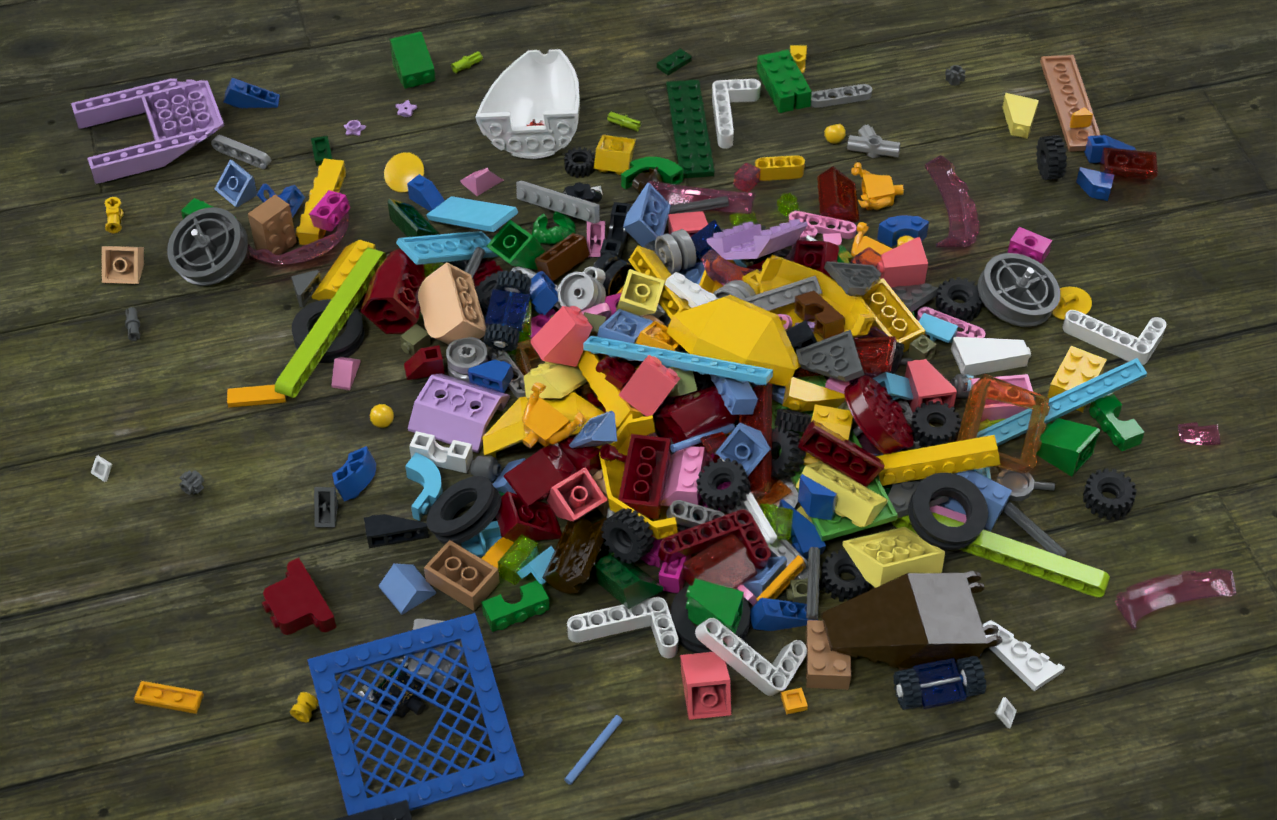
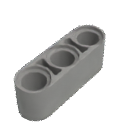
M682 500L674 501L666 512L667 518L675 517L676 524L690 528L725 515L720 511ZM673 508H678L681 511V515L675 514ZM693 513L698 514L701 520H695L693 518Z

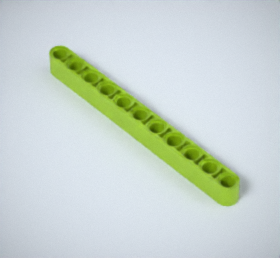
M369 247L364 251L277 379L275 392L292 398L298 395L366 293L372 277L386 259L385 252Z
M931 512L934 518L946 526L958 527L965 524ZM909 515L897 518V520L891 522L896 528L906 527L916 533L909 520ZM982 530L973 543L959 549L1093 597H1103L1110 580L1109 574L1105 571L986 530Z

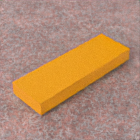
M275 385L230 388L227 391L228 408L286 402V395L275 392Z
M798 555L757 597L756 601L758 602L760 598L776 599L789 586L790 580H794L806 568L804 559Z
M141 681L134 701L139 704L197 714L204 695L201 691Z

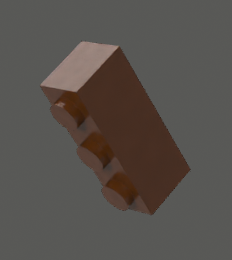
M575 233L563 239L535 259L538 272L543 271L551 281L557 280L559 276L570 271L572 267L583 262L590 255L584 236Z

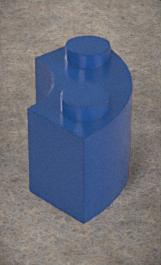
M919 216L890 217L879 224L877 239L891 248L897 245V240L905 235L911 236L914 239L920 237L921 241H923L927 237L929 221Z
M540 271L531 279L532 283L528 297L532 299V303L535 305L534 309L539 314L546 315L559 301L558 291L554 289L556 286L543 271Z
M367 446L349 453L346 463L339 470L332 473L334 485L344 502L356 498L375 476L376 462Z

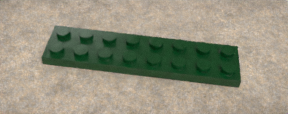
M699 80L666 82L677 162L683 168V178L713 177L714 166Z

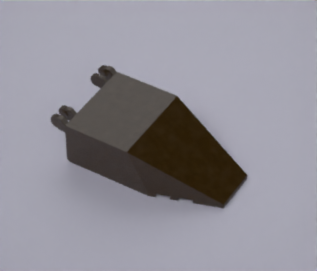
M974 571L966 573H906L821 614L831 651L853 657L858 655L867 657L869 661L875 663L877 660L889 663L888 666L894 668L957 667L958 659L971 656L979 658L985 648L995 647L1001 644L1003 640L1000 635H993L999 632L998 626H982L972 593L982 592L985 590V587L982 583H976L980 581L981 575L979 572Z

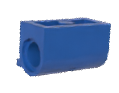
M266 183L262 185L257 193V196L263 203L268 200L263 195L264 190L269 192V198L276 195ZM295 185L284 188L282 193L277 195L290 205L292 218L305 199V196Z

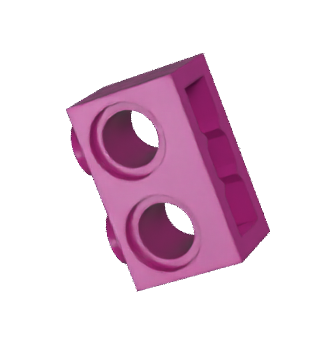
M328 190L309 215L314 227L331 232L351 207L346 195Z

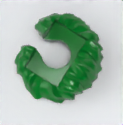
M555 211L553 220L559 227L555 226L547 230L548 220L547 216L543 213L534 222L532 235L539 244H558L572 233H575L576 227L574 222L565 214Z

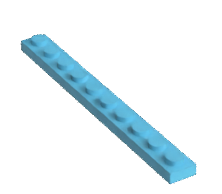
M590 336L583 343V350L590 351L593 354L601 353L610 357H622L629 361H644L648 355L657 357L666 368L675 367L680 368L682 371H696L703 375L712 374L717 375L719 378H733L740 382H754L756 385H766L773 377V369L597 336Z
M1138 358L970 435L965 440L995 435L997 446L1134 383L1146 377L1147 372Z

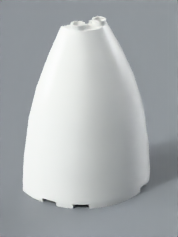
M561 49L549 50L547 54H542L539 50L527 51L497 78L487 92L476 114L477 124L483 135H486L492 141L491 144L501 151L506 150L512 153L513 156L527 159L551 156L569 144L577 130L580 109L579 81L569 59Z

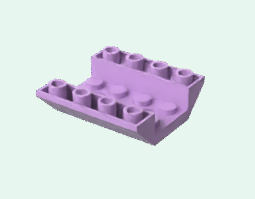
M800 219L789 220L788 223L779 224L780 226L770 227L768 230L761 231V224L753 225V222L742 223V225L733 226V229H725L723 232L713 233V237L707 238V243L724 260L757 259L795 244L808 226V223L800 222Z
M433 374L414 402L408 431L435 435V440L451 444L453 440L472 444V451L479 453L483 446L482 437L486 434V427L496 410L503 411L510 395L444 374ZM441 394L445 395V397H443V398H437V397H436V396H439V395H441ZM475 405L480 406L478 409H471Z

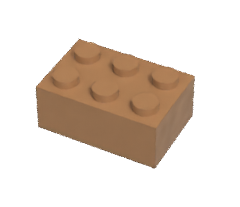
M273 195L248 213L256 252L270 262L297 243L290 205L277 195Z
M451 540L424 567L425 579L429 584L473 611L479 607L482 601L500 583L499 572L496 567Z
M807 620L806 688L849 690L851 679L850 656L830 650L823 621Z

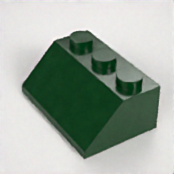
M612 555L601 558L593 566L598 584L628 609L663 591V587L634 563L622 562L621 558L617 559Z

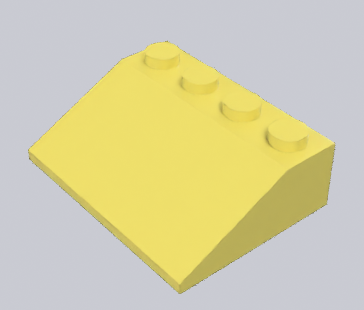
M906 527L846 540L842 544L865 580L875 588L906 573H942L945 551L930 545Z

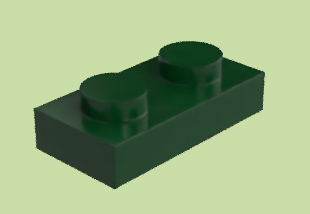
M680 48L657 62V68L668 76L690 63L692 56Z
M328 136L311 138L316 166L322 165L323 159H332Z

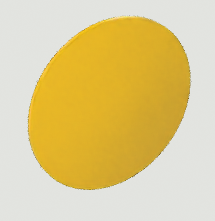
M412 153L395 155L388 161L384 170V178L387 185L396 192H408L407 183L419 174L424 176L422 161Z
M1077 287L1060 288V301L1053 310L1052 315L1064 320L1066 313L1070 310L1087 314L1092 307L1091 297L1086 291Z

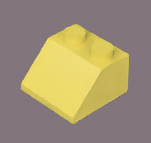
M629 269L616 311L622 309L638 316L655 314L665 280Z

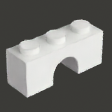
M416 431L409 446L411 458L416 452L430 459L437 467L463 473L468 472L473 460L472 444L453 440L450 448L440 446L435 441V435Z

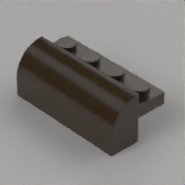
M584 516L574 522H567L542 577L554 589L563 593H577L582 583L589 579V573L597 561L598 552L603 547L604 538H602V534L604 532L601 529L604 526V521L607 519L606 517L594 524Z

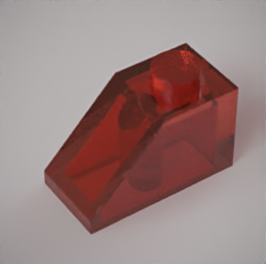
M723 432L700 438L705 451L714 464L720 458L716 451L728 438Z

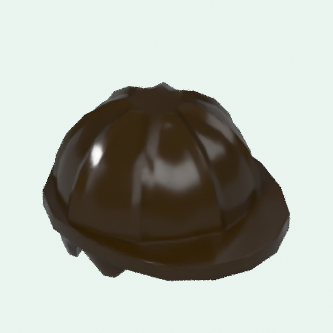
M659 167L655 169L649 168V173H640L633 180L632 186L639 194L647 183H650L657 191L660 189L662 179L657 171Z

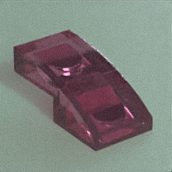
M1197 422L1178 424L1180 442L1193 445L1221 444L1218 425L1198 427Z

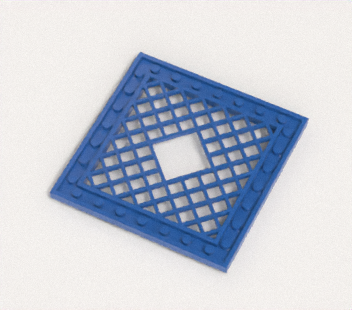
M475 613L307 659L348 815L404 800L408 801L411 811L524 777ZM461 641L462 647L455 644V642ZM447 645L442 653L433 649ZM450 646L460 650L456 660L446 656ZM426 651L421 659L412 655ZM429 652L440 657L435 666L425 662ZM463 653L468 667L459 663ZM405 657L400 665L391 661ZM408 658L419 663L414 672L404 668ZM443 659L453 664L448 673L438 669ZM383 663L379 671L370 667L372 665ZM387 664L398 668L393 678L382 673ZM422 665L432 669L427 679L417 674ZM456 666L466 671L462 680L451 675ZM362 669L358 677L349 673L354 670ZM366 670L377 674L371 684L361 679ZM401 671L411 675L406 685L396 680ZM435 672L445 676L441 686L430 681ZM469 673L471 675L474 687L465 683V680L468 677ZM342 674L336 683L335 676ZM345 675L356 680L350 690L340 685ZM379 677L390 681L385 691L375 687ZM414 678L424 682L420 692L409 687ZM448 679L459 684L454 694L444 689ZM358 683L369 687L364 697L353 692ZM393 683L403 688L398 698L388 693ZM427 685L438 690L433 700L423 695ZM462 686L472 691L467 701L457 696ZM338 689L348 693L343 702H341ZM372 689L382 694L377 704L367 700ZM406 691L444 710L423 747L386 727ZM441 692L451 697L446 707L436 702ZM475 693L480 707L470 703ZM350 696L361 700L356 710L346 706ZM385 697L396 702L391 711L380 707ZM454 699L465 704L460 714L449 709ZM364 703L374 707L369 718L359 713ZM468 706L478 711L473 721L463 716ZM344 709L353 714L348 724ZM377 710L388 715L383 725L372 720ZM447 712L457 717L452 727L442 722ZM481 713L486 728L476 723ZM356 716L367 721L361 731L351 726ZM460 719L471 725L466 734L455 729ZM370 723L380 728L375 738L364 733ZM439 725L449 730L445 740L434 736ZM474 727L484 731L479 742L469 737ZM349 730L359 734L354 744L352 743ZM383 730L393 735L388 746L378 741ZM452 733L463 738L458 748L448 743ZM487 734H488V737H489V740H490L492 749H491L490 747H488V746L482 744L483 741H484V739L486 738ZM361 737L372 741L367 752L356 747ZM396 738L407 743L402 753L391 748ZM431 739L442 744L437 754L426 749ZM466 740L477 745L472 755L461 750ZM375 744L386 749L380 759L370 754ZM410 745L421 750L416 760L405 755ZM445 746L456 751L451 761L440 756ZM480 747L490 752L486 762L475 757ZM355 751L364 755L359 765ZM389 751L399 756L394 767L384 762ZM424 752L434 757L429 768L419 763ZM459 753L469 758L464 769L454 764ZM494 755L496 761L490 762L492 756ZM367 758L378 763L372 773L362 768ZM402 759L413 764L408 774L397 769ZM437 760L448 765L443 775L432 770ZM472 761L480 764L479 766L469 768ZM381 765L391 770L386 780L375 775ZM416 766L427 771L421 781L411 776ZM451 767L459 771L447 775ZM360 771L370 776L365 786ZM395 772L405 777L400 787L389 782ZM430 773L438 777L426 781ZM373 778L383 783L378 794L367 789ZM408 779L416 783L415 785L404 787ZM386 786L394 789V791L382 794ZM366 793L374 797L367 798Z

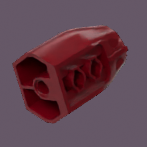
M396 249L387 256L372 277L361 313L385 334H404L416 324L421 311L418 292L422 282L425 280L424 264L416 265L402 249Z
M716 386L687 395L677 396L673 399V403L659 407V412L653 415L659 437L671 438L673 444L729 424H734L742 418V415L730 414ZM721 436L696 444L694 446L706 447L707 445L717 440Z

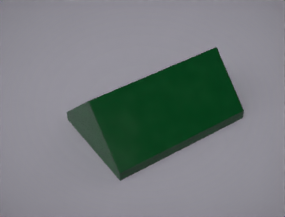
M388 199L390 220L407 237L440 235L413 205Z

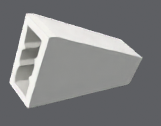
M953 337L951 351L961 374L979 375L1027 366L1028 360L1031 357L1030 348L1026 346L1024 340Z

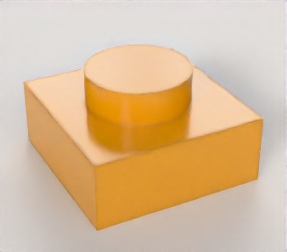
M802 688L781 692V699L786 714L807 710L808 705Z

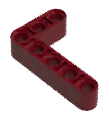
M742 509L664 538L660 543L658 556L663 562L668 563L737 538L750 565L755 569H763L768 563L771 551L752 514ZM738 520H742L746 524H741L738 522ZM720 527H725L728 531H723ZM701 534H707L709 538H705ZM747 538H753L755 541H750ZM683 541H689L691 544L687 545ZM664 548H670L672 551L668 552ZM756 555H761L764 558L760 559Z

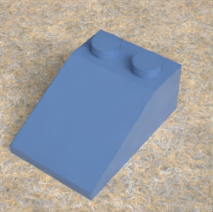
M647 183L627 213L623 228L638 244L644 247L649 242L656 240L658 236L664 235L671 205L650 183Z
M618 309L599 327L597 337L636 344L640 332L654 321Z

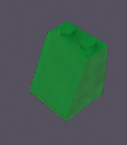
M422 32L390 39L393 66L404 89L436 81L434 66Z
M509 220L486 246L512 266L538 270L535 259L546 252L533 235L512 220Z
M1057 418L1053 423H1049L1046 426L1042 435L1038 434L1033 442L1035 445L1033 453L1073 477L1094 454L1100 429Z
M695 578L693 586L689 585L686 593V598H688L686 603L688 619L699 626L707 619L715 618L736 634L743 613L744 592Z

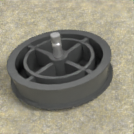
M216 207L200 209L184 218L174 229L168 243V259L171 266L187 282L199 286L213 285L231 276L242 264L248 250V235L243 225L229 211Z
M1016 253L1000 254L989 260L978 279L977 285L979 296L985 306L1000 319L1017 326L1032 327L1046 322L1060 301V288L1053 274L1038 261Z

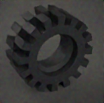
M578 147L577 150L572 148V151L568 150V153H565L564 165L567 174H570L571 177L575 175V178H579V176L584 178V175L588 177L590 173L593 174L595 170V156L592 150L589 149L587 151L585 147L584 149Z
M778 409L775 426L804 432L811 423L812 415L794 410Z

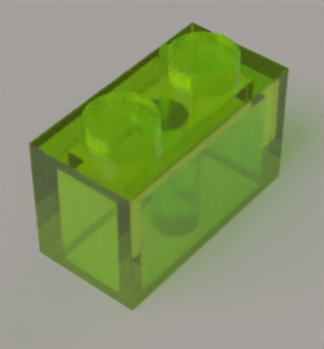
M521 534L498 561L499 576L516 585L521 580L517 572L539 555L538 543Z

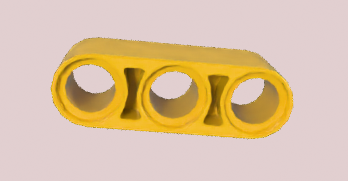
M797 155L759 158L755 162V178L760 181L801 178L804 175L805 159Z

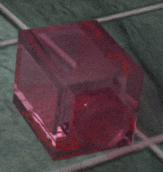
M747 162L734 173V187L746 193H749L759 183L760 169Z

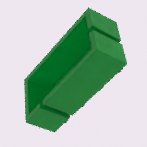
M789 50L757 56V73L779 113L793 111L795 95L796 110L811 106L812 91L796 62L793 61Z

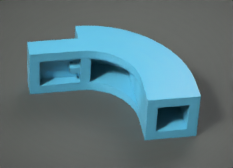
M415 452L405 468L407 478L424 487L411 506L413 518L420 521L424 515L428 514L434 502L443 493L441 475L437 466L427 457Z

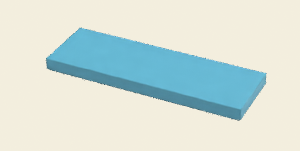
M451 196L426 216L430 221L494 232L517 215L518 210L512 206Z
M482 231L398 238L396 242L416 265L469 260L477 247L484 249L485 255L483 258L499 257L486 247L491 240Z

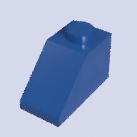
M1080 167L1076 182L1091 198L1108 201L1114 175Z
M420 174L407 183L409 199L430 212L445 201L435 185Z
M495 359L468 369L470 383L502 393L506 391L514 377L511 364Z

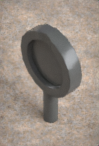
M1018 467L1003 469L998 474L996 481L1012 490L1009 498L1012 501H1023L1029 498L1033 489L1055 490V483L1036 482L1028 471Z

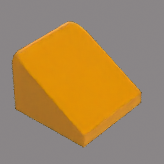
M1085 107L1074 112L1071 116L1069 127L1091 126L1093 114Z

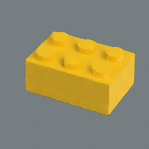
M1071 346L1051 382L1047 399L1103 374L1107 359ZM1084 405V406H1082V407H1080V408H1078V409H1076V410L1083 412L1084 409H1085V407H1086V405Z

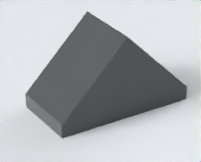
M318 270L291 276L299 306L302 308L321 283L320 271Z
M314 487L315 527H335L338 510L335 487Z

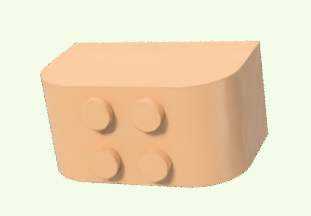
M446 262L426 277L419 288L418 300L425 322L424 326L431 337L448 345L454 340L467 337L480 339L485 336L486 324L472 276Z

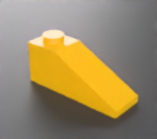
M792 377L785 387L782 406L800 412L813 411L815 404L838 408L844 402L845 395Z

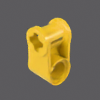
M790 45L793 61L796 62L801 73L805 72L807 45Z

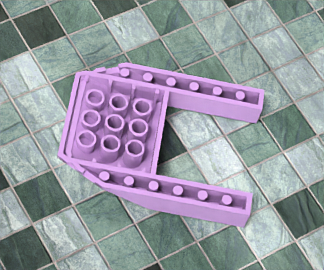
M167 79L71 103L79 129L146 112L155 139L152 142L89 157L88 161L95 184L164 167L224 126L209 83L203 80L179 82L177 79Z

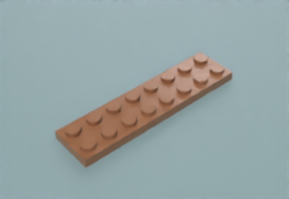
M1074 55L1042 56L1040 63L1069 152L1085 151L1088 136L1100 135ZM1085 107L1093 114L1091 126L1069 127L1071 116L1074 112Z

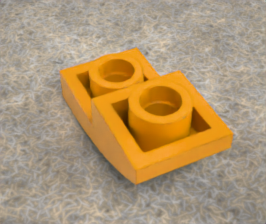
M502 537L481 559L496 567L498 572L505 568L507 560L519 551L520 545Z

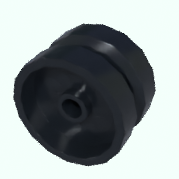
M611 252L604 253L593 265V267L602 269L605 272L603 286L606 296L615 295L624 286L629 269L634 270L630 263L621 260L620 257Z

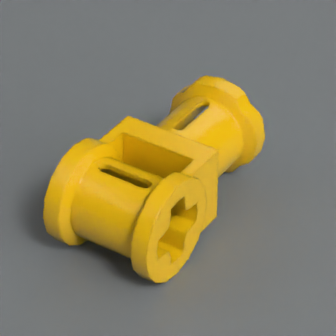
M110 197L105 201L107 214L105 229L114 234L121 231L122 226L120 223L123 217V210L120 208L121 201L117 197Z

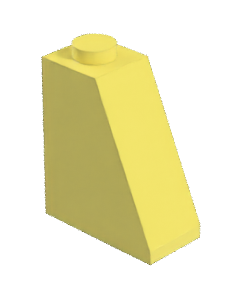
M1005 93L1003 111L1011 135L1028 139L1039 100Z

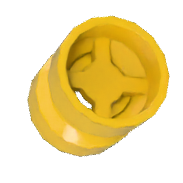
M301 692L297 698V704L293 705L290 714L301 722H309L312 717V711L319 704L318 699L307 692Z

